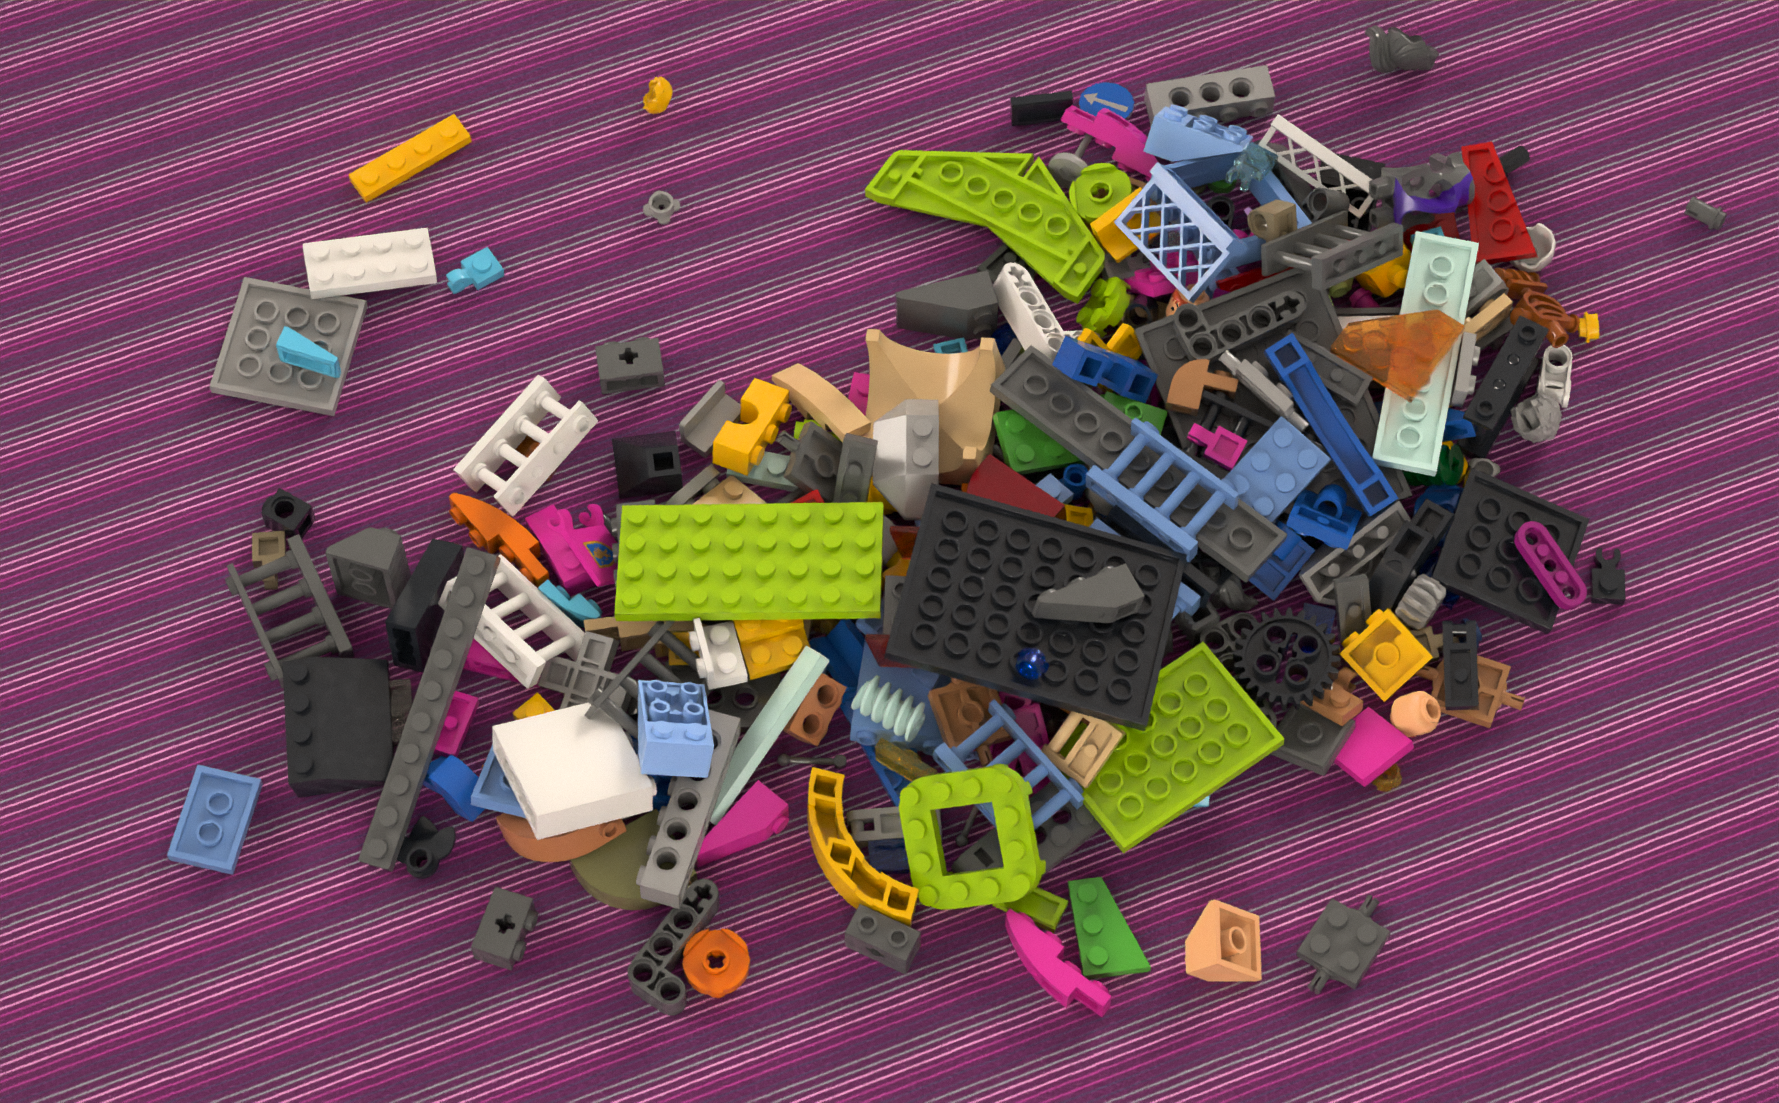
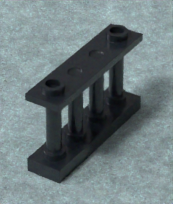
M1521 315L1519 316L1463 415V419L1473 423L1476 431L1475 437L1463 438L1457 441L1456 445L1460 447L1463 455L1471 459L1487 458L1511 415V409L1517 405L1539 365L1540 359L1535 357L1548 334V328Z
M1204 390L1201 403L1208 406L1200 426L1210 432L1220 412L1238 420L1232 433L1244 438L1249 426L1266 433L1274 424V422L1229 402L1230 397L1222 392L1213 390L1210 393ZM1302 432L1320 450L1322 449L1323 445L1318 443V439L1315 436ZM1191 442L1189 447H1185L1184 450L1180 449L1220 480L1225 478L1230 472L1216 463L1211 464L1201 459L1202 455L1200 452L1203 446ZM1294 502L1280 515V518L1288 520L1295 504Z

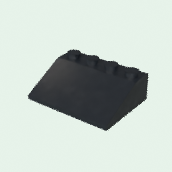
M309 657L283 661L288 784L298 798L385 785L394 759L388 660Z

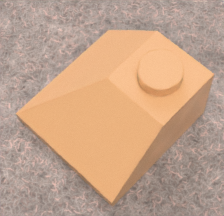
M1215 899L1209 901L1185 941L1186 974L1206 981L1262 980L1259 916Z

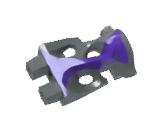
M1455 152L1446 157L1436 153L1429 156L1430 165L1424 163L1411 167L1381 168V177L1369 181L1370 196L1375 200L1382 199V207L1371 209L1369 212L1370 224L1376 228H1381L1393 222L1403 225L1404 232L1412 226L1431 223L1434 220L1433 213L1462 212V208L1471 204L1475 196L1473 177L1463 162L1462 154ZM1429 190H1433L1437 195L1431 197ZM1415 210L1420 211V213H1418V214H1416V215H1411V214H1410L1411 212H1413V211H1415Z

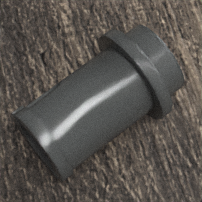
M1695 196L1691 198L1684 212L1685 215H1689L1709 225L1708 229L1710 230L1713 228L1719 230L1727 217V213L1723 212L1722 207L1717 209L1697 199Z

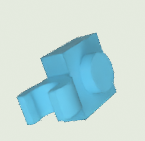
M486 247L460 261L462 269L452 270L446 275L450 281L447 283L453 294H456L471 284L477 290L503 277L504 269L489 248Z

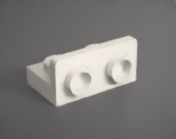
M700 618L693 619L694 631L689 632V640L692 651L699 652L700 658L696 659L699 678H706L708 689L711 690L748 682L733 621L702 627Z

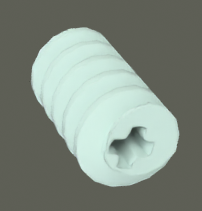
M876 675L859 689L851 704V708L856 710L860 707V714L865 717L871 714V719L875 723L883 720L884 728L889 730L894 727V734L897 736L905 734V740L908 742L912 741L924 723L925 714L923 711L925 703L921 702L915 708L912 707L914 696L910 695L902 701L903 690L899 688L893 694H890L891 683L887 682L881 688L878 687L880 676Z

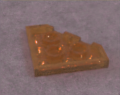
M1438 309L1351 322L1346 325L1330 347V353L1372 376L1373 380L1412 403L1463 333L1465 326Z

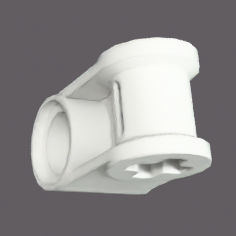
M1550 345L1547 347L1540 365L1535 394L1544 393L1554 398L1558 404H1561L1562 408H1567L1571 389L1570 375L1573 358L1572 352L1567 346L1563 345L1559 348H1554ZM1550 360H1558L1563 365L1554 366L1550 363Z

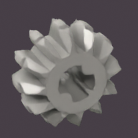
M1425 574L1418 576L1414 580L1395 610V615L1406 627L1418 630L1427 626L1446 596V588L1439 584V581Z

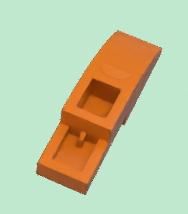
M452 493L449 496L451 505L449 513L459 526L464 524L470 531L468 533L469 537L479 549L484 547L490 554L499 550L500 554L510 563L514 562L520 569L519 571L537 588L547 579L550 581L548 571L537 560L541 556L539 541L526 528L500 509L486 502L458 493Z

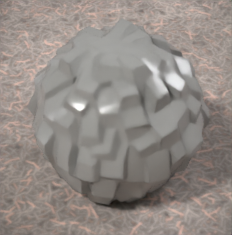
M1537 393L1525 399L1524 403L1520 402L1511 409L1513 428L1525 440H1530L1532 443H1540L1544 440L1555 438L1560 428L1559 424L1562 421V414L1560 412V405L1554 398L1544 393Z

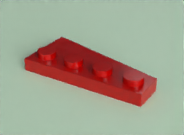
M1493 142L1461 146L1463 162L1471 172L1475 185L1474 200L1471 204L1467 205L1471 242L1479 243L1475 263L1478 264L1483 259L1488 264L1538 257Z

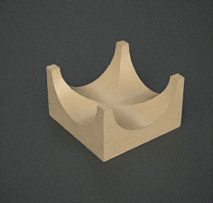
M867 329L865 341L869 353L870 379L865 417L871 422V428L869 432L861 436L873 439V422L906 399L938 400V483L952 485L969 483L976 468L979 467L989 454L992 455L996 434L993 415L999 412L1001 400L990 392V387L1006 369L995 339L981 337L980 346L972 351L941 354L905 347L887 338L881 330Z

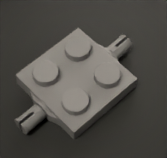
M1226 350L1221 355L1219 361L1226 365L1233 372L1232 374L1236 375L1237 379L1279 418L1281 416L1284 417L1301 433L1308 427L1309 423L1295 412L1296 409L1293 408L1294 402L1291 399L1293 394L1281 383L1275 386L1267 377L1269 373L1257 361L1251 364L1246 359L1241 363L1229 350Z

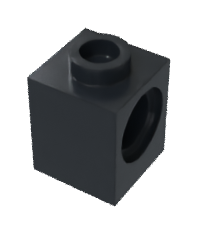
M281 488L278 489L274 496H269L266 499L261 512L265 526L272 531H285L287 539L298 534L302 539L316 520L310 504ZM284 512H292V515L287 518L279 517Z

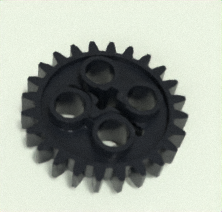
M1288 607L1286 615L1281 616L1279 610L1274 608L1272 618H1269L1266 613L1262 612L1261 623L1251 619L1249 626L1251 630L1241 629L1242 639H1236L1235 648L1237 650L1233 651V661L1237 662L1234 664V673L1240 674L1238 676L1239 685L1248 684L1246 686V693L1248 695L1257 692L1256 702L1258 704L1267 698L1269 699L1270 709L1274 707L1276 702H1280L1282 711H1286L1288 703H1293L1294 708L1299 710L1300 701L1304 700L1311 707L1313 705V695L1322 700L1324 699L1323 688L1326 690L1333 689V681L1331 679H1338L1339 670L1336 668L1340 667L1341 658L1337 656L1339 655L1340 646L1332 645L1335 642L1334 633L1325 635L1328 626L1326 623L1318 627L1316 626V615L1306 620L1304 619L1305 610H1301L1298 616H1293L1291 607ZM1292 635H1297L1298 637L1292 648V657L1288 659L1283 680L1278 684L1276 680L1281 672L1282 661L1286 658ZM1279 637L1283 639V642L1277 644L1270 642L1268 639ZM1309 646L1312 647L1315 651L1312 653H1305L1301 651L1300 648ZM1262 665H1269L1273 668V670L1270 672H1263L1258 667ZM1292 675H1301L1305 680L1296 682L1290 677Z

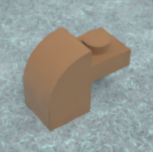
M1197 359L1190 361L1180 367L1173 376L1166 402V410L1197 416L1204 390L1210 393L1216 390L1234 399L1239 379L1233 378V375L1229 372L1215 370L1213 374L1208 373L1210 360Z

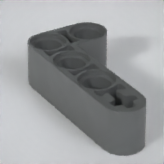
M1261 140L1255 141L1252 144L1255 151L1312 223L1342 210H1349V198L1344 192L1320 187L1312 190L1307 181L1259 149L1257 146ZM1268 142L1266 145L1276 153L1288 151L1286 146ZM1290 154L1282 155V157L1292 163Z
M1285 291L1210 327L1199 307L1187 303L1179 306L1175 311L1173 329L1189 361L1207 359L1210 360L1209 365L1219 361V358L1226 350L1234 354L1297 324L1302 318L1305 302L1303 297L1296 291ZM1285 303L1289 307L1296 306L1293 314L1289 310L1283 311ZM1279 313L1278 320L1276 321L1275 315ZM1184 315H1191L1197 323L1193 327L1188 328L1182 326L1179 319ZM1256 316H1263L1268 320L1269 325L1262 329L1257 328L1252 324L1251 320ZM1226 330H1235L1239 334L1240 339L1236 342H1228L1223 338L1222 334ZM1200 343L1206 344L1211 349V352L1206 356H1199L1194 352V346Z
M1249 613L1235 614L1205 629L1200 635L1199 644L1201 642L1205 644L1211 642L1219 644L1221 648L1210 650L1226 669L1234 671V664L1237 663L1233 661V651L1237 650L1235 648L1236 639H1242L1235 631L1242 628L1251 630L1249 627L1250 620L1256 619ZM1236 673L1237 675L1233 676V678L1238 682L1240 674ZM1248 684L1240 685L1246 692V686ZM1257 692L1248 695L1276 728L1277 719L1273 710L1269 708L1266 698L1258 704L1256 702Z
M699 879L689 886L685 892L680 909L672 908L628 967L627 974L631 991L666 1015L674 1016L680 1014L687 1005L684 983L671 972L682 959L684 948L689 940L706 928L719 909L718 888L713 881ZM698 897L702 898L700 903H698ZM681 920H688L692 923V926L688 929H679L676 927V924ZM661 946H668L672 949L665 956L655 953ZM642 972H648L652 975L651 979L646 982H639L635 977ZM668 991H676L680 994L673 1001H667L662 997Z

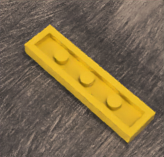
M455 114L350 173V182L367 203L471 143V136Z

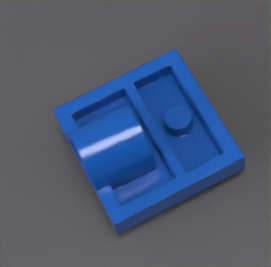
M1328 484L1322 487L1319 494L1304 489L1297 497L1285 526L1292 528L1299 535L1312 536L1322 540L1329 547L1347 550L1362 512L1346 506L1348 497L1342 487L1336 484ZM1324 501H1332L1337 507H1329Z
M1278 519L1273 524L1287 533V538L1249 580V582L1273 601L1315 552L1300 536Z

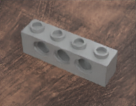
M1267 65L1146 84L1145 104L1151 126L1154 116L1165 106L1170 108V105L1182 104L1185 106L1183 108L1188 110L1187 114L1198 118L1200 115H1206L1218 121L1230 122L1240 117H1261L1267 113H1272L1275 101V94ZM1235 95H1244L1245 97L1240 98ZM1211 99V100H1214L1215 102H1207V101H1205V100Z

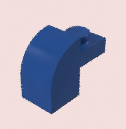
M452 754L448 758L441 755L430 763L423 785L442 795L456 814L473 822L486 809L471 805V795L479 777L466 764Z

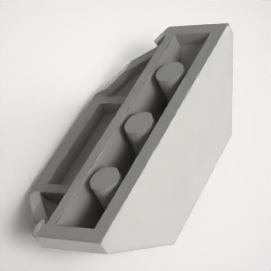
M906 399L873 422V439L878 440L873 467V485L904 520H921L931 483L938 485L939 404L938 400Z
M1399 500L1392 502L1369 518L1366 514L1361 516L1347 550L1332 548L1324 543L1310 556L1303 565L1299 577L1315 602L1335 606L1333 579L1366 574L1370 582L1378 564L1406 520L1411 521Z

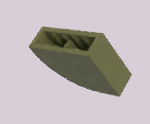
M657 808L625 826L626 832L596 850L569 860L571 870L582 887L600 902L624 910H645L662 905L642 899L640 885H636L640 866H646L650 855L646 854L649 840L652 835L657 836L660 826L657 825L659 815ZM673 834L669 836L671 839L676 840ZM665 862L659 866L662 870H670L675 867L671 862ZM693 869L687 889L694 881L698 880L695 869Z

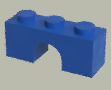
M1065 336L1052 364L1071 379L1095 387L1100 383L1121 396L1142 403H1146L1159 375L1138 360L1069 336Z

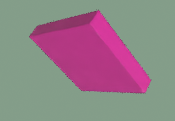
M1368 706L1352 719L1355 720L1356 728L1334 763L1365 787L1414 749L1413 741Z

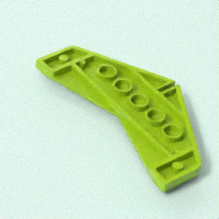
M900 150L889 157L865 188V196L877 203L988 227L1063 297L1076 304L1080 302L1105 266L1104 251L1081 217L1074 210L1072 204L1040 157L1033 163L1034 154Z

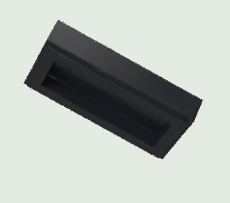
M1072 91L1010 97V119L1012 126L1061 121L1065 110L1073 105Z

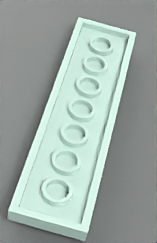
M1419 231L1415 233L1372 455L1376 465L1430 476L1436 475L1479 243Z

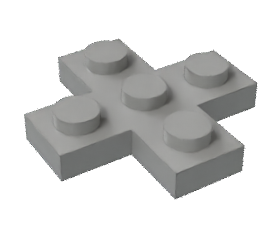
M586 631L576 662L557 656L549 659L543 668L538 686L565 694L560 709L588 703L587 700L599 686L605 690L619 675L610 672L619 641ZM619 686L609 699L623 711L627 712L632 695Z

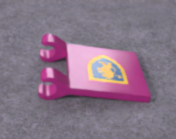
M589 504L587 506L591 511V518L587 512L579 514L580 522L587 526L580 529H573L572 517L568 510H557L556 514L560 517V523L557 518H550L547 521L550 529L564 537L597 587L615 584L614 570L618 569V563L614 562L612 544L617 542L604 525L601 507L597 504Z

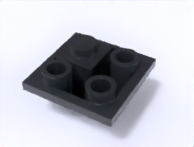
M675 431L612 439L619 499L675 492L683 488Z

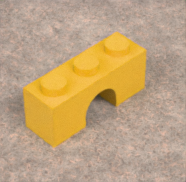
M754 378L741 398L740 421L749 424L741 425L728 420L725 422L713 441L712 463L748 476L754 465L758 466L761 463L768 443H774L781 423H786L790 417L792 405L789 404V390Z

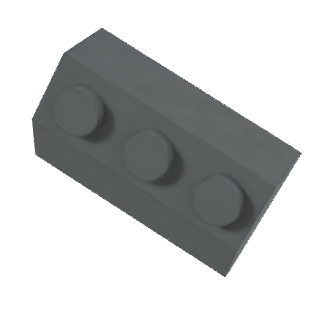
M369 527L327 547L325 552L336 592L339 595L392 609L411 577L402 537L389 528H381L379 530Z

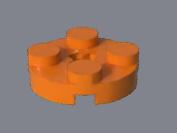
M720 928L721 931L702 930L695 934L684 948L682 965L688 983L698 992L710 995L713 998H721L737 990L746 980L750 969V958L746 943L738 934L728 929ZM720 955L724 957L722 961L723 967H716L714 969L709 967V957L718 958Z

